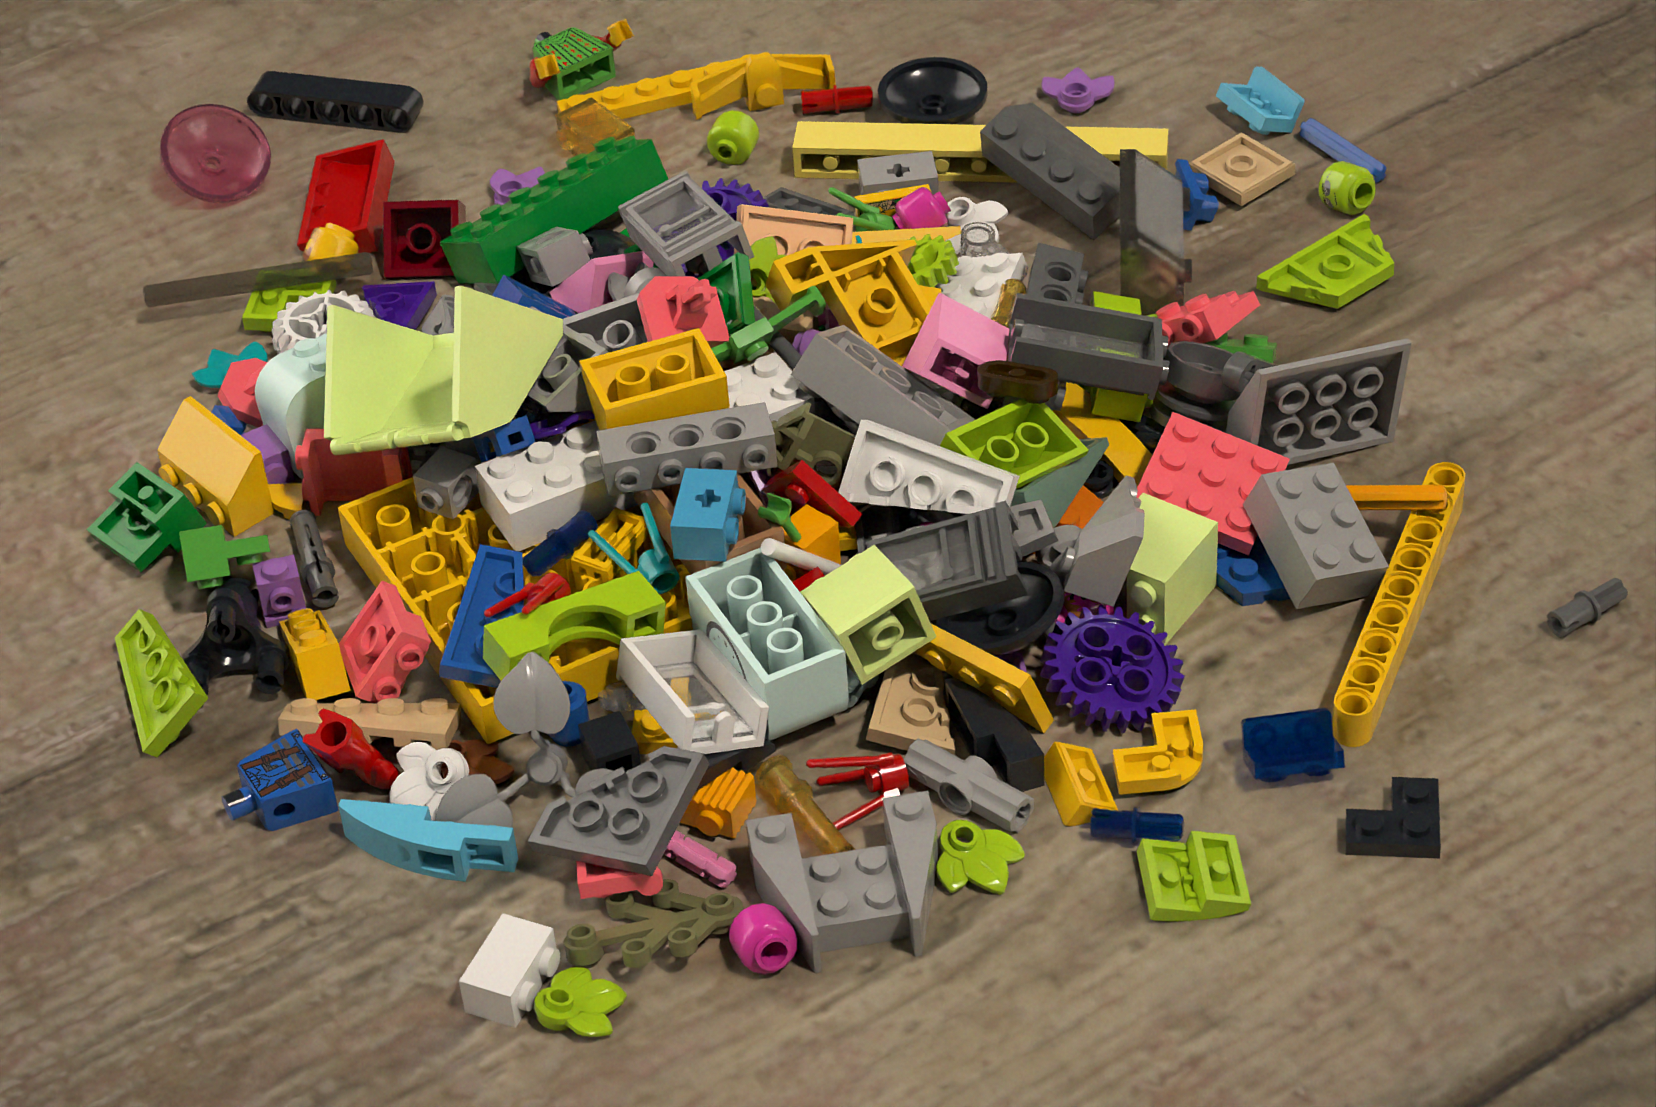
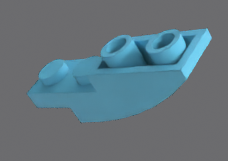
M341 799L338 806L345 837L367 853L396 867L422 875L466 882L470 868L515 872L518 853L514 829L511 827L431 821L428 806Z

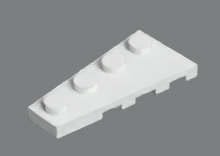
M861 420L838 493L848 502L971 514L996 507L995 503L1005 500L1010 507L1020 476L870 420Z

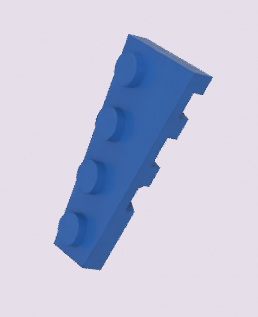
M480 544L440 663L439 677L495 688L499 686L501 680L483 659L484 625L522 612L524 600L490 618L484 616V611L524 587L522 552Z

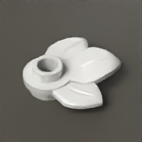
M957 197L947 203L951 209L950 212L945 214L948 220V227H961V234L948 239L951 241L956 255L967 246L977 252L989 251L997 246L1000 237L995 224L1008 215L1007 209L1002 204L995 201L975 204L966 197Z
M411 743L396 754L397 760L404 772L393 782L390 789L389 802L393 804L428 806L431 821H435L437 809L443 796L456 781L469 775V766L464 756L455 749L441 748L436 750L427 743ZM443 763H446L449 771L447 777L443 779L441 776V766Z

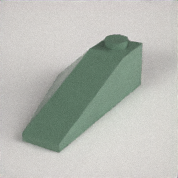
M1108 438L1079 439L1089 449L1086 456L1015 489L1010 506L1042 500L1054 528L1109 446Z

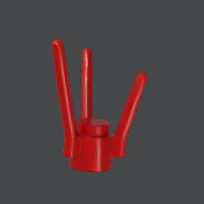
M547 573L536 584L528 583L520 591L486 609L484 616L490 618L524 599H527V604L522 608V613L527 615L539 605L571 595V588L569 583L559 574Z
M892 752L878 756L809 759L806 761L808 768L864 767V769L821 776L817 778L816 782L822 786L865 779L869 791L880 794L877 798L830 824L828 831L831 833L883 806L882 798L899 796V791L907 789L909 786L906 764L900 754L893 755Z

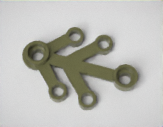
M663 879L661 891L652 895L653 904L658 908L635 903L631 891L616 893L605 897L608 915L612 918H628L638 922L595 931V928L590 924L575 925L567 931V936L564 939L566 958L572 965H590L602 958L604 955L603 946L624 942L621 946L624 964L631 968H639L650 963L652 955L667 941L670 953L673 956L687 957L698 950V945L710 933H729L734 918L744 910L743 902L739 898L723 892L714 893L707 898L679 892L678 883L672 879ZM674 907L685 911L675 913L659 908Z

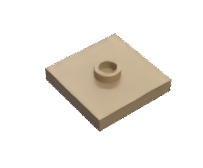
M1242 132L1189 163L1192 172L1206 174L1210 188L1240 206L1245 205L1295 175V163Z

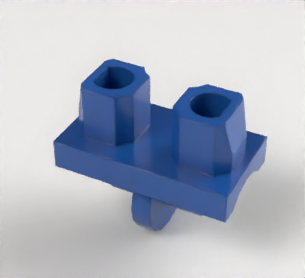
M1177 159L1175 162V176L1162 177L1156 182L1152 188V196L1158 206L1173 209L1181 229L1192 231L1196 220L1213 221L1219 203L1216 196L1206 195L1209 189V180L1206 174L1192 172L1187 160Z

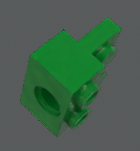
M136 462L108 490L115 501L86 530L96 541L142 572L167 546L177 552L182 549L180 531L203 528L207 523L185 494Z

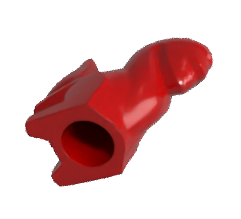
M321 709L318 715L322 723L318 725L316 733L304 735L303 743L337 772L342 773L344 769L354 771L365 783L378 789L390 790L395 779L401 774L398 768L386 760L376 748L368 743L362 729L352 719L328 709Z

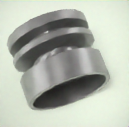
M1179 341L1171 343L1164 359L1169 361L1167 381L1165 385L1158 384L1156 397L1149 410L1152 418L1166 427L1172 412H1175L1226 433L1229 411L1235 403L1234 400H1237L1241 393L1225 386L1221 379L1224 366L1233 353L1198 342Z

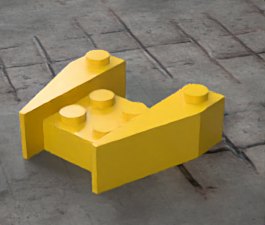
M914 239L808 247L773 261L765 284L780 311H783L805 296L809 287L816 286L840 326L845 325L900 366L903 365L931 309L929 302L907 268L917 246Z

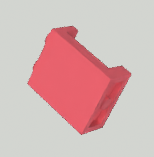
M306 429L303 443L298 445L295 451L297 470H302L304 475L302 479V498L304 501H309L311 512L315 516H321L323 505L326 501H354L413 477L408 447L334 455L330 449L331 440L324 438V429Z

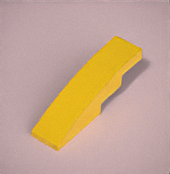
M1067 382L1061 411L1053 410V412L1078 439L1107 437L1109 446L1100 460L1105 461L1113 468V476L1119 483L1127 475L1134 478L1138 487L1152 457L1150 451L1118 418L1092 414L1090 394L1079 385Z

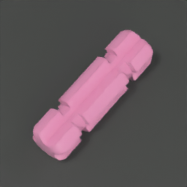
M675 830L664 855L671 859L677 856L676 862L704 878L710 876L708 880L721 888L728 887L731 881L735 880L737 873L735 872L736 865L722 856L716 859L717 853L689 837L683 840L685 835Z

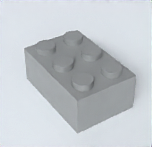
M1334 463L1262 474L1243 503L1296 609L1369 596L1389 568Z

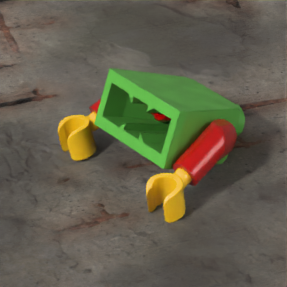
M627 20L617 21L607 27L609 33L604 37L589 35L576 27L568 28L553 36L548 32L540 33L535 38L532 48L534 59L530 62L531 84L536 88L546 86L558 101L580 94L616 77L613 52L621 46L623 41L634 36Z

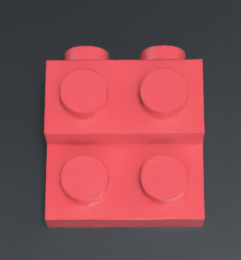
M1231 291L1212 298H1208L1207 294H1201L1187 301L1184 306L1179 307L1178 302L1170 303L1156 311L1157 318L1162 319V335L1168 336V347L1171 343L1179 341L1206 343L1217 340L1259 307L1260 303L1254 291L1237 295L1236 291Z
M384 581L380 582L339 642L344 666L356 697L371 703H378L380 700L388 698H398L406 682V677L411 670L418 668L422 664L431 643L421 616L406 611L397 587Z

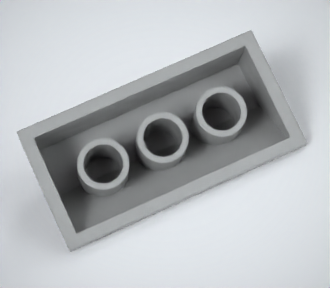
M845 325L816 333L790 374L800 381L799 386L804 392L815 398L822 397L833 405V412L845 421H855L860 425L861 420H870L940 446L947 432L975 420Z

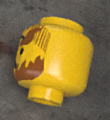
M327 223L325 227L315 228L302 256L305 263L311 267L310 272H334L336 278L346 277L359 251L357 243L353 240L355 235L332 223Z

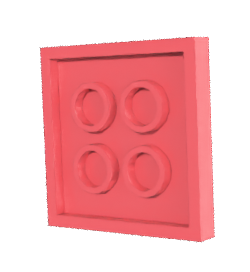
M1172 412L1137 487L1138 493L1136 498H1139L1142 493H1146L1218 522V543L1249 556L1258 534L1243 503L1262 474L1285 471L1290 459Z

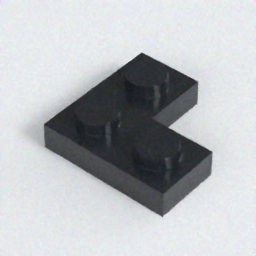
M1392 777L1391 810L1346 808V855L1440 859L1441 838L1438 778Z

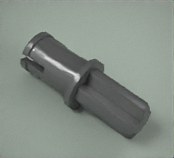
M1613 578L1590 592L1585 590L1579 591L1569 603L1547 614V618L1550 619L1547 621L1549 628L1556 636L1565 637L1588 622L1596 623L1601 618V612L1625 599L1628 591L1618 578Z

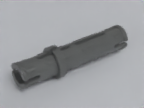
M309 510L297 511L290 518V523H292L290 526L293 530L303 563L300 570L303 581L310 587L313 603L318 607L326 608L335 604L339 598L338 589L333 580L335 575L334 565L326 557L316 524L315 514Z

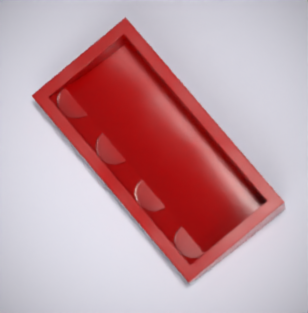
M384 139L316 155L297 242L300 251L305 250L313 230L317 227H325L327 223L335 224L352 232L355 235L353 240L359 247L358 254L378 251L383 228V202L388 201L395 164Z

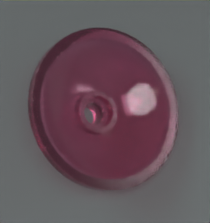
M201 104L179 112L166 125L160 141L161 163L170 180L190 196L207 202L228 203L248 197L263 184L271 164L270 146L261 128L244 113L224 105ZM207 164H213L217 168H210Z

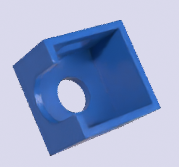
M527 416L514 419L510 423L472 437L481 463L530 446L536 442ZM488 442H492L495 449L494 452L490 451Z

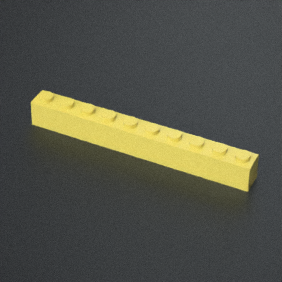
M797 122L792 147L795 178L859 179L858 159L932 151L938 181L1018 183L982 156L980 131L986 125ZM1066 127L1142 185H1155L1162 177H1167L1168 129Z

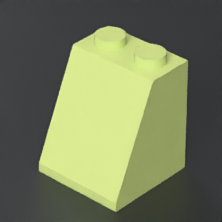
M1142 493L1139 499L1141 500L1140 509H1143L1145 513L1144 535L1127 574V618L1129 619L1132 614L1137 612L1139 613V624L1144 625L1149 621L1155 622L1152 629L1154 634L1162 632L1168 634L1164 643L1165 646L1216 587L1218 522Z
M875 545L853 556L848 562L826 576L815 580L810 586L800 592L845 650L846 664L862 685L937 637L912 583Z

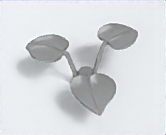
M527 653L517 666L502 679L494 695V711L501 724L515 734H524L531 731L532 740L539 746L527 762V772L500 793L497 792L494 781L485 774H471L459 779L443 796L437 809L435 821L488 826L496 825L512 828L513 813L503 800L510 797L532 780L534 783L542 786L552 785L559 781L565 793L573 799L591 790L589 783L613 772L604 768L594 769L580 777L576 790L571 786L569 781L570 775L565 772L568 765L565 751L555 744H550L548 740H544L540 736V732L555 734L565 727L570 715L569 695L558 673L537 653Z

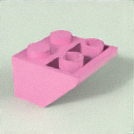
M939 293L902 367L988 410L994 397L987 395L985 391L978 388L977 368L979 365L989 361H1007L1009 328Z

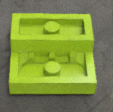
M1191 830L1186 843L1141 839L1137 849V856L1150 920L1197 921L1225 917L1249 910L1251 900L1235 835Z

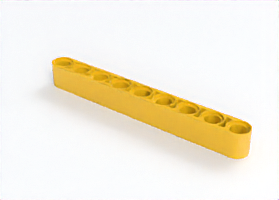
M1451 462L1436 463L1429 468L1422 485H1443L1446 487L1448 497L1446 507L1443 510H1411L1389 563V568L1384 575L1334 697L1332 735L1341 745L1346 747L1363 746L1370 741L1374 734L1462 512L1466 473L1457 464Z

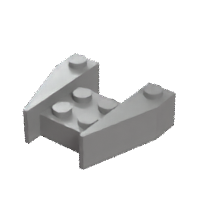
M928 791L882 798L887 845L803 859L800 854L792 813L746 820L749 857L756 891L765 904L775 906L790 922L797 935V949L814 973L822 972L820 952L904 938H911L915 957L922 956L937 873L936 865L938 863L937 823Z

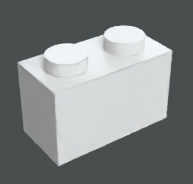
M503 913L459 980L465 1012L516 1028L525 1012H529L534 1008L535 996L546 978L552 977L558 968L560 951L556 948L553 928Z

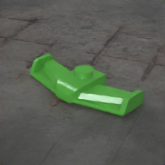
M811 286L808 288L805 296L768 320L764 317L731 334L727 342L715 346L711 350L718 362L730 359L733 364H736L746 358L748 361H752L769 349L768 346L773 334L807 310L815 317L821 315L826 306L825 299L816 286Z

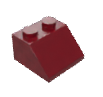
M459 200L383 202L384 278L454 276L440 242L452 235L450 232L452 228L466 222V206Z

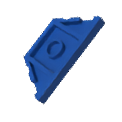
M1257 535L1249 556L1218 543L1216 585L1241 606L1262 604L1268 600L1282 601L1291 599L1259 535Z

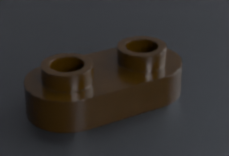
M995 360L978 366L977 386L991 397L1012 396L1024 398L1025 401L1032 404H1041L1049 401L1051 397L1058 393V373L1046 367Z

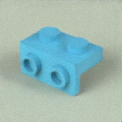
M1258 66L1254 68L1247 85L1221 83L1216 94L1217 98L1228 105L1227 110L1230 113L1243 117L1250 123L1249 127L1252 130L1264 135H1269L1270 132L1292 133L1305 103L1303 97L1265 68Z

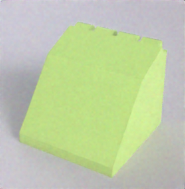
M464 286L455 287L454 333L433 336L336 305L327 306L324 438L331 440V452L334 455L361 453L363 451L369 452L396 447L458 441L510 423L563 336V319Z

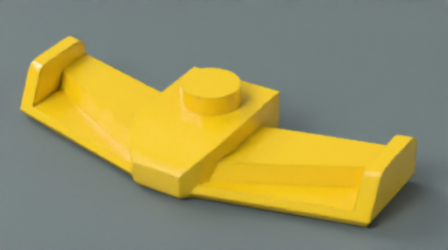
M769 52L750 55L747 59L690 83L693 114L696 120L701 119L702 115L744 97L749 111L783 105V89H833V85H836L835 70L829 54H770Z

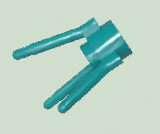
M642 503L641 510L654 549L647 550L639 557L637 569L596 531L590 530L588 532V536L626 574L640 571L659 594L670 591L678 584L680 579L679 573L666 551L648 503Z

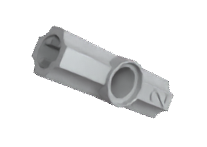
M918 738L909 746L908 752L903 759L908 776L937 791L945 806L956 814L966 815L973 811L1009 832L1019 833L1027 825L1028 819L1034 810V798L997 779L993 768L980 757L969 756L962 760L930 741Z

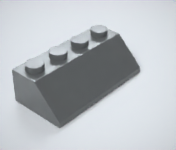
M1034 103L1005 107L980 131L982 156L1093 240L1145 191V186Z

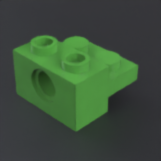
M222 525L179 532L187 582L197 581L198 589L223 585V576L232 575L230 558H237L238 565L262 562V553L271 552L268 535L226 541L224 526Z

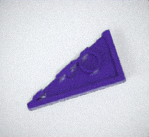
M435 281L363 285L362 287L364 300L368 302L376 318L416 330L437 296Z

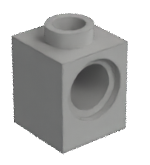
M441 446L413 475L418 506L428 512L453 520L479 493L475 466L478 465L477 458Z

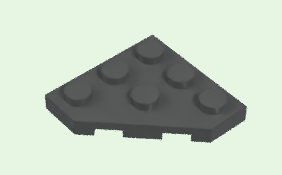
M663 746L648 754L649 761L627 772L621 767L589 783L591 790L569 801L563 796L547 804L528 839V843L532 850L537 853L652 876L709 766L708 760L704 753Z

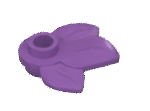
M1078 67L1068 73L1062 80L1052 77H1044L1042 80L1043 92L1057 99L1060 107L1070 113H1082L1093 106L1095 100L1109 96L1115 85L1113 76H1103L1091 80Z
M537 167L517 176L505 169L497 170L490 179V187L495 192V205H503L510 201L509 195L516 190L525 187L532 188L537 185V179L545 174L543 168Z

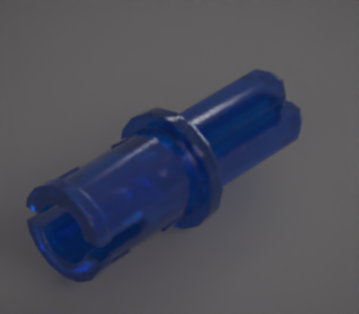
M580 510L559 529L548 531L547 539L523 557V566L526 568L527 573L531 576H541L562 558H571L574 554V549L589 538L588 532L590 530L596 531L598 528V524L593 516L585 510Z
M1134 807L1133 811L1092 809V816L1094 817H1091L1090 831L1091 837L1094 838L1114 837L1132 839V843H1139V840L1142 838L1179 841L1184 834V818L1181 814L1141 812L1140 807Z

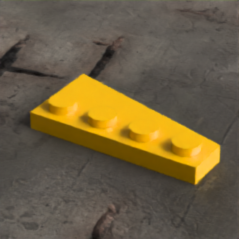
M931 624L937 637L914 651L915 653L928 660L936 668L980 690L997 701L1007 711L1043 734L1047 731L1054 719L1030 674Z

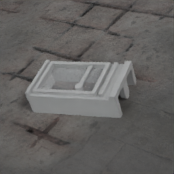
M687 171L618 206L630 238L666 276H685L681 264L700 254L706 268L710 271L722 263L717 245L726 240L738 252L748 255L749 259L754 257L742 224L726 213L690 178Z

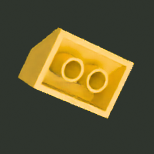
M699 328L579 361L596 423L600 430L730 408L727 376Z
M191 396L185 398L157 449L161 467L158 469L161 479L185 494L194 507H198L206 513L209 520L215 526H224V529L235 537L274 514L261 451Z

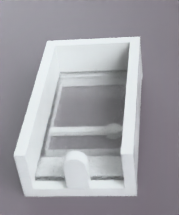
M701 629L623 638L620 640L616 678L619 681H625V684L667 735L678 745V749L709 754L764 746L769 706Z

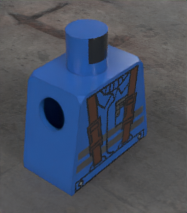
M298 729L288 732L239 761L237 769L242 788L221 797L224 808L232 821L255 812L266 830L275 831L339 811L332 779L314 752L303 743V736Z

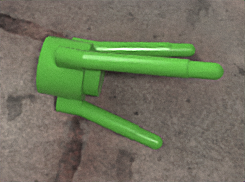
M829 188L828 192L830 195L864 212L859 217L843 213H837L836 215L853 218L856 232L896 230L893 217L880 214L879 208L867 205L836 188Z

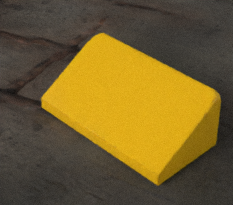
M1054 741L1044 756V778L1065 826H1077L1116 817L1119 813L1092 749Z

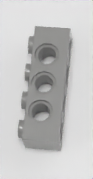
M765 402L596 431L600 464L608 496L681 484L685 468L737 470V474L777 467L775 433Z

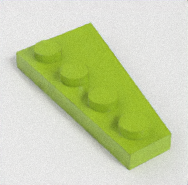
M138 609L116 635L115 642L142 751L158 758L164 749L178 738L183 727L209 698L154 615Z

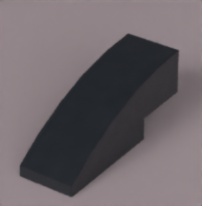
M955 677L945 679L946 708H948L950 718L970 756L980 757L990 766L995 765L1003 782L1021 792L1045 786L1044 753L1017 718L997 701L975 687Z

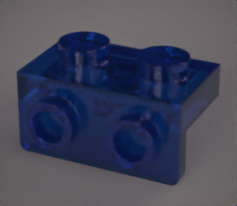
M1328 708L1259 716L1241 720L1243 760L1255 780L1280 782L1285 780L1287 775L1305 773L1309 776H1324L1331 773L1332 769L1345 768L1344 750L1333 736L1332 714Z

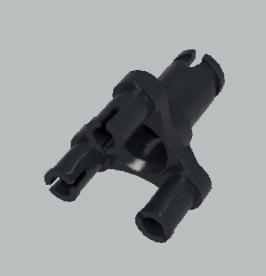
M243 578L225 580L223 585L219 586L218 589L209 595L206 607L207 622L204 631L199 639L182 655V659L206 695L209 692V680L213 676L232 670H257L256 687L265 694H275L282 689L281 685H284L283 676L290 660L289 648L284 642L261 630V624L257 618L258 590L255 588L250 592L248 587L251 582Z

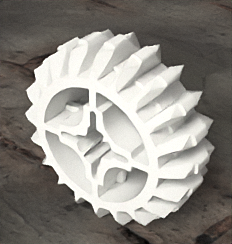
M330 289L325 294H317L314 291L313 296L307 298L299 296L297 303L288 302L286 303V310L277 312V319L273 321L272 328L274 350L277 351L278 355L294 348V345L301 340L317 338L326 334L327 306L336 305L374 318L376 316L373 315V310L369 307L368 302L360 301L358 295L347 296L345 291L332 294Z

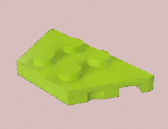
M1363 214L1257 276L1256 288L1263 292L1338 309L1394 276L1395 263L1389 252L1383 249V242L1379 234L1374 235L1371 231L1370 218Z

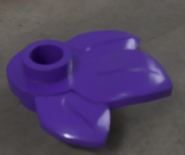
M585 410L576 412L563 422L549 426L547 419L529 424L535 441L539 442L556 434L564 433L567 427L577 423L589 422L588 419H595L592 411Z

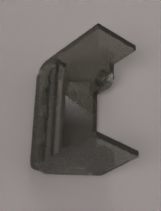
M1120 149V296L1140 299L1141 314L1144 316L1156 314V311L1173 302H1178L1179 307L1184 306V283H1192V259H1184L1183 211H1190V188H1182V180L1138 150Z

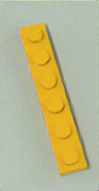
M747 54L741 58L725 62H713L707 66L695 69L679 70L661 77L645 78L627 85L610 86L604 90L584 95H573L567 99L556 101L558 114L566 131L571 132L692 103L691 82L747 59L750 55L754 54Z

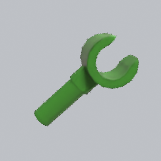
M767 493L768 506L767 508L760 506L758 508V516L778 523L793 542H798L801 539V534L789 517L792 506L791 501Z

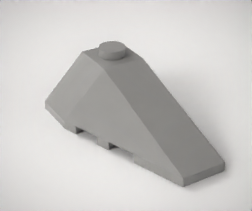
M533 306L530 307L531 309L540 311V310L536 309V308L533 307ZM563 324V336L527 396L549 412H581L585 410L593 412L579 361L609 352L604 347Z
M1126 475L1082 529L1074 548L1066 547L1059 568V572L1065 573V592L1114 607L1144 535L1145 513L1143 509H1140L1141 500L1136 498L1138 490L1133 477Z

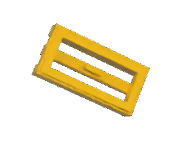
M616 507L596 529V532L627 561L650 535L643 516ZM623 521L626 522L622 526V528L617 533H615V531L623 523ZM591 538L584 543L571 559L572 571L580 573L584 568L586 569L587 576L595 578L597 574H601V580L604 582L611 581L621 568L603 551L595 559H592L600 548Z

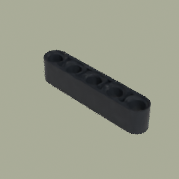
M266 71L261 75L247 97V104L253 113L264 118L404 133L412 126L423 107L424 100L418 90L406 85Z

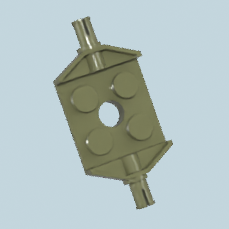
M809 402L780 417L778 421H771L775 433L777 467L768 468V476L773 477L803 460L838 492L856 436L810 413L811 403ZM822 460L830 461L837 467L838 471L833 474H825L817 468L816 463ZM850 502L859 512L874 505Z

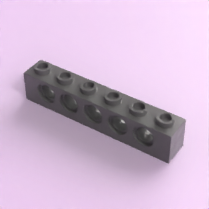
M1038 243L1026 295L1082 304L1083 292L1088 277V271L1082 270L1084 254ZM1048 339V342L1069 346V342ZM1058 381V393L1045 402L1052 411H1061L1067 382ZM1005 396L1002 407L1022 398Z

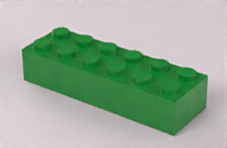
M629 136L621 140H615L614 137L605 138L595 143V150L589 154L583 153L568 159L565 162L567 167L559 172L554 170L541 175L537 179L538 184L532 188L525 187L514 191L509 195L510 201L505 204H496L480 212L481 218L475 222H465L450 230L452 235L441 241L440 245L457 282L498 284L503 274L510 277L525 268L516 246L555 227L576 230L581 234L619 210L618 206L669 180L652 139L636 140L635 136Z

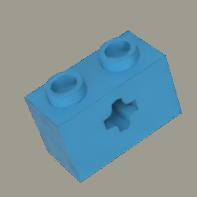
M685 468L670 524L674 559L726 562L730 544H737L739 521L737 515L744 514L746 505L745 489L738 488L737 470Z

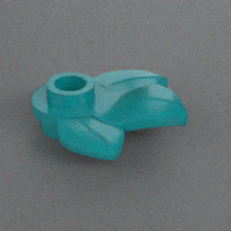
M252 342L247 345L239 356L213 349L209 355L208 368L197 370L192 375L194 380L201 386L220 388L232 362L251 358H258L268 362V356L264 347L258 342Z

